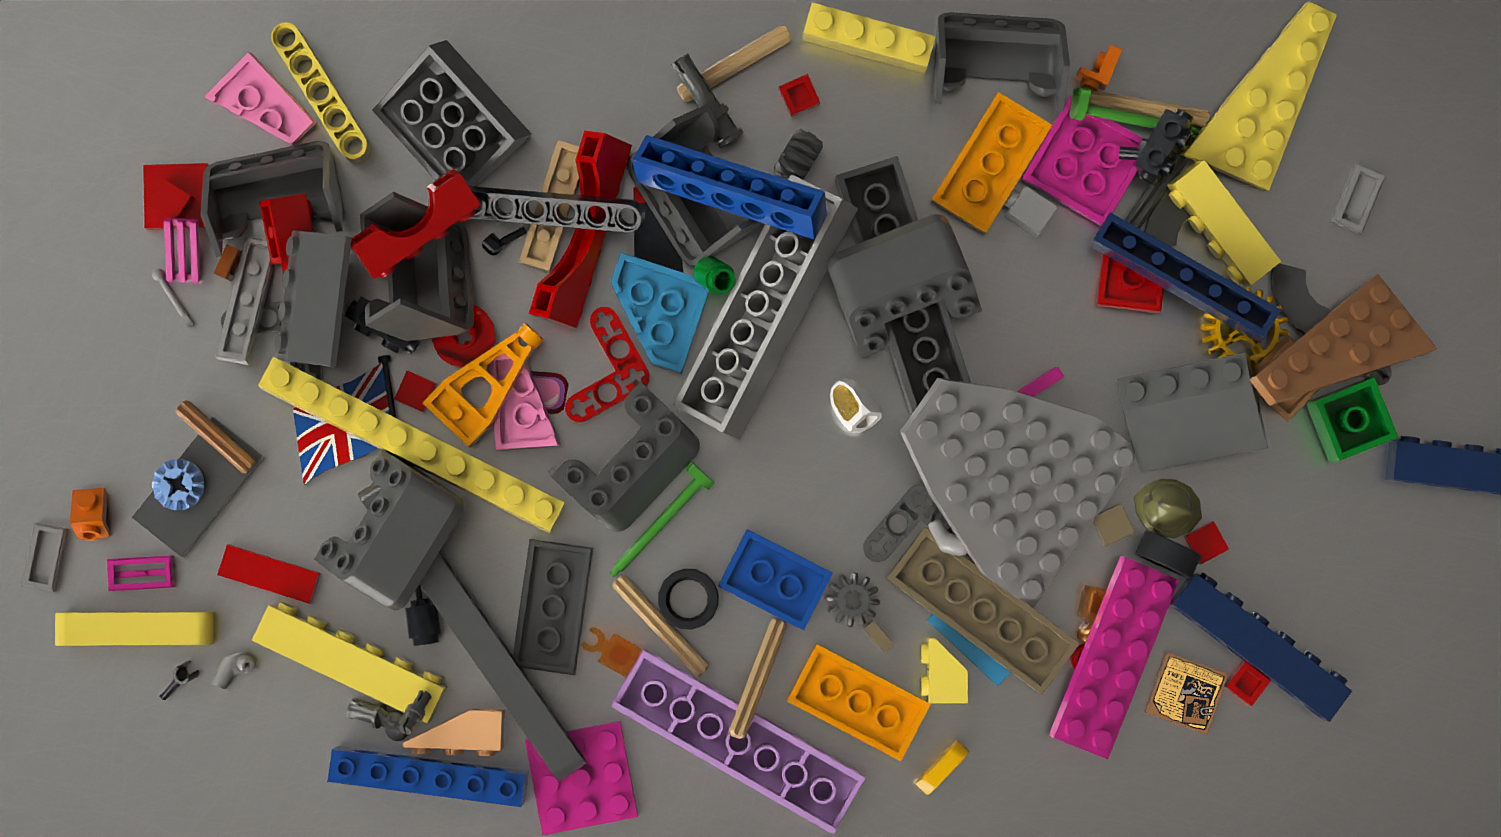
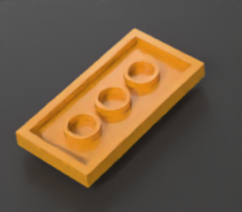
M998 92L931 202L981 233L986 234L1048 134L1052 124Z
M817 643L786 700L899 761H902L931 705Z

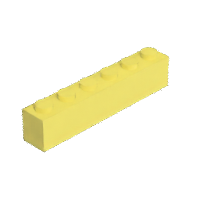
M279 602L278 606L275 604L268 605L252 641L402 712H405L409 704H413L420 690H423V692L427 691L431 695V699L424 709L425 716L421 721L425 723L432 721L448 687L441 683L442 677L425 670L424 674L412 670L414 664L400 657H396L393 661L383 656L385 651L373 644L367 643L365 647L354 642L356 637L340 629L334 633L325 628L326 622L309 615L307 619L296 615V608L286 603Z

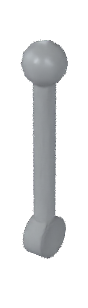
M155 269L152 272L153 279L160 282L186 326L189 327L194 324L165 280L164 271L162 269Z

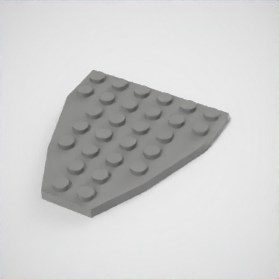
M943 378L936 379L900 430L930 497L965 547L979 571L1018 600L1022 599L1032 608L1036 606L1094 523V517L1101 513L1137 461L1133 445L1096 416L1004 387Z

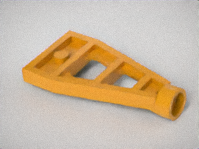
M524 323L517 332L444 379L423 404L468 447H472L494 423L530 355L544 339L532 327ZM520 338L528 344L526 347L520 345ZM506 354L512 359L513 366L502 381H498L487 370V366L499 355ZM476 377H484L492 386V393L482 408H475L461 392L462 387Z

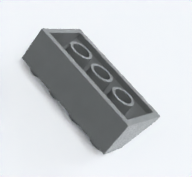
M292 231V236L288 238L286 244V254L289 256L288 269H285L282 277V285L285 288L284 301L280 303L278 311L281 328L280 334H277L275 339L277 359L336 367L352 237Z

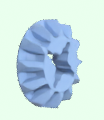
M184 459L164 462L155 471L151 484L155 494L154 498L165 508L171 510H185L194 506L204 492V477L200 469L192 462ZM183 475L182 484L186 486L185 488L189 492L177 490L175 494H172L173 485L166 479H178Z

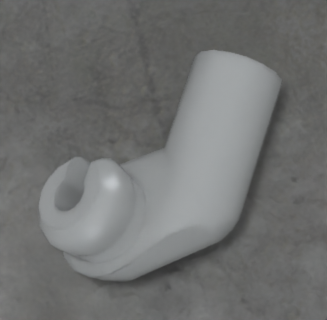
M942 518L928 524L942 552L957 556H963L968 553L956 534L949 533Z
M242 651L225 656L211 683L219 688L227 689L234 674L249 673L255 668L256 662L253 655Z

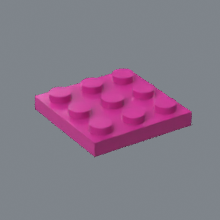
M1070 96L1065 103L1064 111H1061L1021 180L1097 225L1102 226L1108 214L1114 212L1137 172L1134 165L1136 160L1119 159L1120 146L1139 148L1143 138L1113 120L1085 115L1082 121L1071 119L1070 106L1072 96Z
M621 721L567 731L587 763L561 782L550 771L529 739H525L542 835L638 817Z

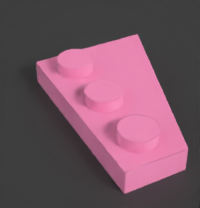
M249 52L204 96L293 145L317 123L265 66Z
M506 354L499 355L489 364L490 373L498 381H502L513 366L512 359ZM528 363L524 366L494 421L495 450L561 445Z

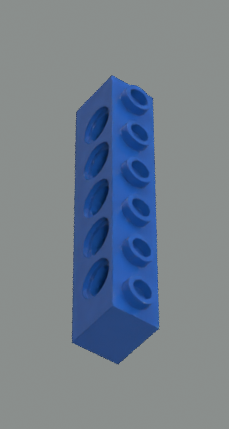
M645 136L632 159L638 183L807 238L815 239L827 216L825 191L652 136Z
M337 746L331 752L327 782L522 807L525 803L529 771Z

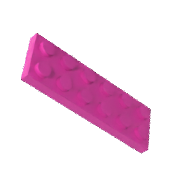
M1120 556L1049 736L1105 759L1109 758L1177 588L1178 579Z

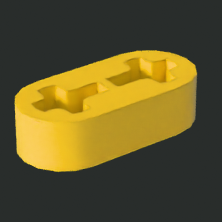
M956 740L931 764L915 784L926 795L930 794L964 760L969 750L959 740Z

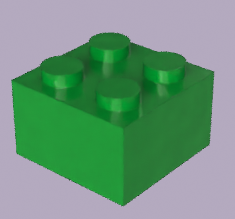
M1375 377L1363 379L1306 403L1329 462L1344 460L1398 438Z

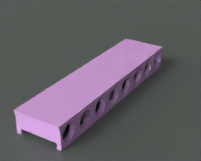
M644 648L611 703L612 708L833 835L861 784L866 779V776L757 713L754 714L744 739L731 736L729 728L739 703Z

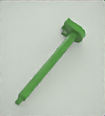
M1082 87L1073 89L1070 106L1071 119L1082 121L1085 115L1152 129H1155L1160 120L1155 117L1089 104L1090 89ZM1191 125L1193 135H1199L1200 129H1195V126Z
M690 461L685 467L686 471L694 479L614 564L616 567L610 572L613 577L627 568L702 486L709 490L715 484L694 462Z

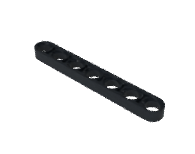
M469 186L474 195L481 199L483 205L482 209L476 210V214L470 219L617 232H633L645 220L643 206L639 202L630 199ZM499 198H507L513 204V211L511 213L503 212L499 208ZM532 200L540 202L544 208L543 215L537 216L531 213L529 202ZM560 204H570L575 211L574 217H564L559 210ZM600 206L606 213V219L603 221L595 220L590 213L591 207ZM626 208L632 209L637 215V222L632 224L625 222L621 215L622 210Z

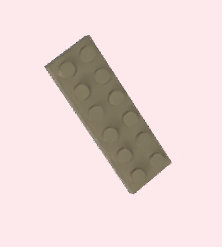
M926 527L922 529L886 578L1039 695H1043L1080 644L1022 599L1018 600L983 575L977 566L966 557L942 552L931 531Z

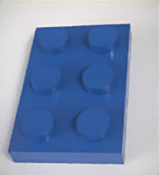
M747 529L718 587L804 630L833 573Z

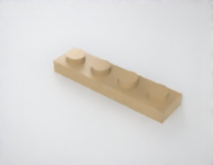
M557 140L541 192L575 195L579 183L575 162L579 146ZM537 202L534 215H543L544 208L540 202ZM568 203L560 204V213L568 218L571 205ZM530 224L519 262L550 272L564 227Z

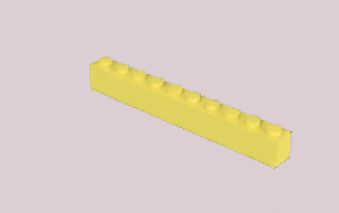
M275 357L271 359L258 384L261 390L381 450L384 449L403 461L549 534L565 504L545 492Z

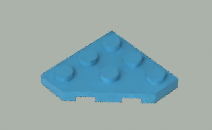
M620 252L610 283L652 365L682 374L709 291L700 286L695 281L694 276Z

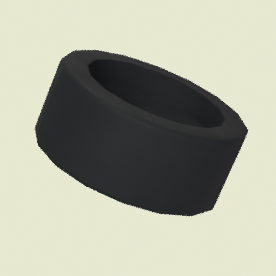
M1150 531L1144 532L1135 552L1139 557L1189 579L1192 578L1201 558L1199 553Z
M682 569L672 573L663 581L658 592V606L662 616L671 625L680 629L693 630L704 626L713 618L718 607L719 593L715 583L707 574L697 569ZM684 580H693L700 583L707 593V605L704 611L693 618H683L677 615L672 610L669 602L672 588Z

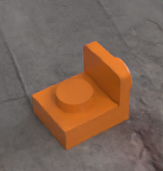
M1110 44L1106 53L1100 51L1093 69L1097 70L1098 73L1080 67L1075 79L1080 80V85L1093 91H1098V89L1105 90L1122 49Z

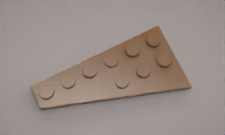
M1377 274L1254 375L1250 381L1269 406L1317 389L1326 388L1341 381L1344 382L1381 370L1390 365L1430 354L1437 350V348L1380 275Z

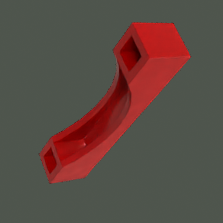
M584 130L575 159L579 175L580 195L616 198L632 145L606 133ZM600 206L591 207L590 213L595 220L603 221L606 219V213ZM575 228L570 244L561 260L546 277L538 282L529 314L559 325L577 328L588 289L592 282L595 266L601 253L606 230Z

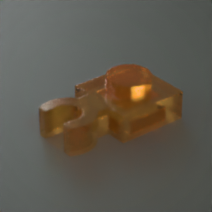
M1083 585L1077 616L1085 618V622L1077 631V638L1079 640L1087 641L1088 633L1092 629L1107 589Z
M591 627L589 631L597 635L598 642L593 646L583 642L581 644L582 648L588 652H601L602 655L598 660L599 663L627 677L642 648L615 633L609 641L605 639L604 633L600 629Z

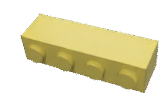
M813 2L803 32V41L925 74L936 37Z
M1205 160L1194 162L1167 184V187L1171 190L1169 197L1173 203L1180 209L1183 207L1190 215L1188 222L1197 233L1205 235L1209 241L1207 244L1209 250L1217 259L1222 258L1229 267L1226 271L1236 284L1253 285L1281 262Z

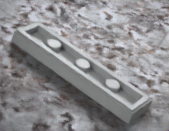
M245 237L215 356L218 360L245 365L250 364L274 265H271L267 240Z

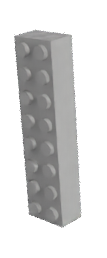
M792 174L788 179L796 183H800L815 189L825 191ZM825 191L827 216L815 239L765 224L673 404L674 406L722 433L741 439L827 271L828 260L836 253L858 208L842 198Z

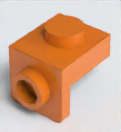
M105 488L72 491L70 525L78 539L92 541L98 538L109 537L110 530L106 523L108 494Z

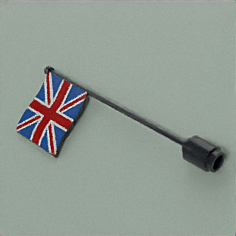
M390 355L379 356V365L356 379L335 387L396 418L388 365L391 362ZM297 407L293 409L304 485L329 469L364 457L377 449V447ZM419 584L415 590L416 600L410 601L411 607L405 608L409 639H412L413 646L438 643V634H441L438 610L434 604H430L429 598L423 599L421 585Z

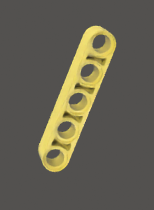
M287 22L278 24L271 33L273 45L335 145L348 161L357 164L365 162L371 155V144L307 40L295 25ZM287 33H294V43L288 47L282 46L281 40L283 36ZM303 60L312 61V68L307 73L298 72V65ZM326 86L329 88V94L324 100H315L314 93L319 87ZM338 113L345 114V123L338 128L332 127V117ZM354 140H361L363 143L361 151L355 155L349 154V143Z
M214 612L55 613V645L214 644Z

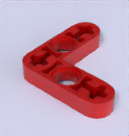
M600 307L593 311L590 316V325L615 372L568 398L565 404V412L576 423L589 421L626 399L635 386L632 383L626 385L625 387L629 392L623 395L621 386L614 380L615 377L621 375L623 382L630 377L629 371L635 369L637 372H644L641 381L646 387L650 382V374L618 315L609 307ZM602 313L606 317H613V320L610 321V326L614 333L618 328L622 331V334L612 336L606 343L603 337L609 335L603 326L596 327V323L599 322L598 315ZM622 340L629 345V353L624 358H616L612 355L611 346L615 341ZM604 384H612L616 387L617 395L610 402H604L599 398V389ZM593 391L594 399L601 408L595 410L592 404L586 407L585 416L581 417L578 413L573 415L571 412L575 408L573 402L575 400H579L581 403L587 402L590 398L586 394Z

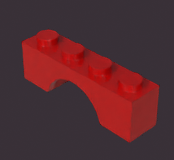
M451 169L427 186L429 196L427 211L423 218L412 228L394 232L382 229L373 223L351 239V249L373 279L378 276L380 278L388 276L396 269L395 264L405 257L411 259L417 256L423 250L422 246L431 239L434 241L441 239L448 234L450 226L457 221L465 222L476 214L475 209L481 206V204L457 170Z

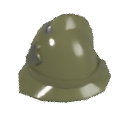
M1160 479L1146 484L1133 497L1136 514L1144 526L1153 533L1163 537L1177 538L1188 534L1202 519L1200 499L1190 486L1175 479Z

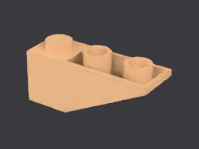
M473 708L405 741L403 748H411L412 754H431V749H444V755H463V750H476L477 756H495V751H501L504 747L505 709Z

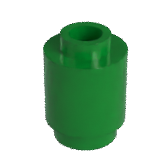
M703 257L694 267L695 281L713 294H725L732 290L735 285L736 279L732 267L716 257Z

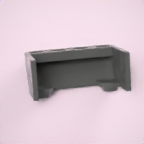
M954 12L943 13L938 17L934 66V98L936 104H941L943 90H957L965 84L966 77L1029 81L1030 89L1035 91L1037 95L1042 97L1055 95L1057 111H1064L1070 61L1065 25L1062 22L1049 18Z
M314 141L218 161L209 165L204 170L201 217L215 257L222 256L223 239H236L242 236L249 226V220L262 218L259 202L267 199L306 193L307 200H310L313 207V216L324 220L332 218L336 232L343 231L342 200L333 156L327 142Z

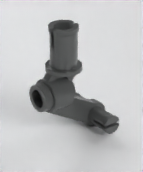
M420 690L413 704H409L404 713L397 710L387 712V707L383 703L375 705L353 698L351 703L355 705L349 703L347 717L371 723L373 728L376 729L382 726L385 728L389 738L393 741H402L412 733L417 722L421 721L425 716L424 709L431 699V695L427 691L423 692V690Z

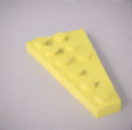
M1311 2L1304 3L1281 31V35L1273 45L1267 48L1259 62L1252 70H1249L1221 104L1218 112L1209 123L1203 126L1199 131V135L1180 155L1194 161L1205 160L1210 168L1262 191H1269L1337 14Z

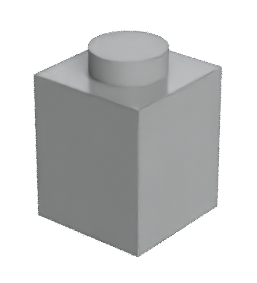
M1025 186L1021 193L1015 189L1006 202L1005 206L1009 210L1005 217L1037 237L1058 207Z

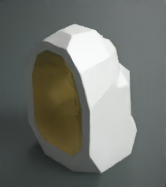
M839 379L831 388V405L842 424L850 432H863L873 427L882 418L880 406L871 398L865 387H860L853 379Z

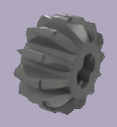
M801 128L796 130L776 162L774 173L787 180L791 174L804 180L823 148V141L816 138V135L809 131L806 132Z
M855 572L852 573L851 584H848L846 576L842 574L839 578L843 587L840 588L833 582L829 585L831 589L838 593L836 596L826 594V600L836 601L837 603L828 607L827 611L828 613H833L840 609L841 612L835 618L837 623H840L845 615H848L847 626L853 627L854 616H857L859 623L863 626L866 624V620L862 615L864 612L873 618L876 615L873 610L868 608L869 604L880 605V600L869 599V595L877 593L878 588L865 589L870 582L869 577H865L861 584L858 585V573ZM853 591H857L859 593L858 600L861 602L857 608L852 605V609L847 608L846 604L848 601L844 598L845 594L848 592L853 594Z

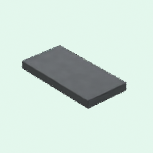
M212 417L210 420L255 460L256 463L253 468L246 474L241 473L198 434L179 459L190 461L200 469L204 477V492L200 500L188 509L171 510L165 508L154 498L155 494L152 491L132 516L135 521L181 557L186 556L264 458L263 455L215 417ZM183 475L178 479H166L173 485L172 494H175L177 490L189 492L185 488L186 486L182 484Z
M529 539L513 656L522 668L576 675L594 548Z

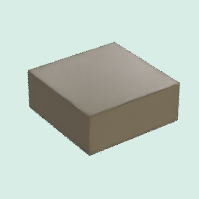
M1122 504L1109 508L1094 517V525L1104 546H1108L1135 533Z
M873 620L863 627L864 631L884 653H887L895 645Z

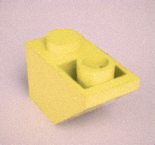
M927 637V644H921V664H927V676H921V696H927L928 703H968V670L936 638Z

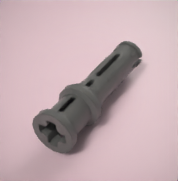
M687 53L674 61L671 66L680 76L698 106L702 107L707 104L717 119L719 125L718 146L723 147L739 137L743 130L737 128L727 113L729 110L727 105L719 103L693 63L690 55Z

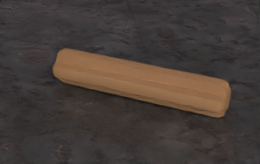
M185 400L177 407L176 414L241 473L246 474L253 468L256 463L255 460L190 401Z

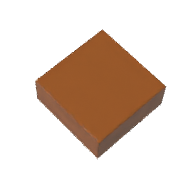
M226 244L214 274L232 282L238 269L242 251Z

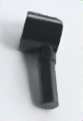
M523 226L501 239L494 233H491L482 241V247L488 254L496 256L504 249L505 245L527 232Z
M186 661L174 668V679L159 695L162 700H166L181 684H186L198 677L199 670L188 674L186 670L187 665L191 661Z

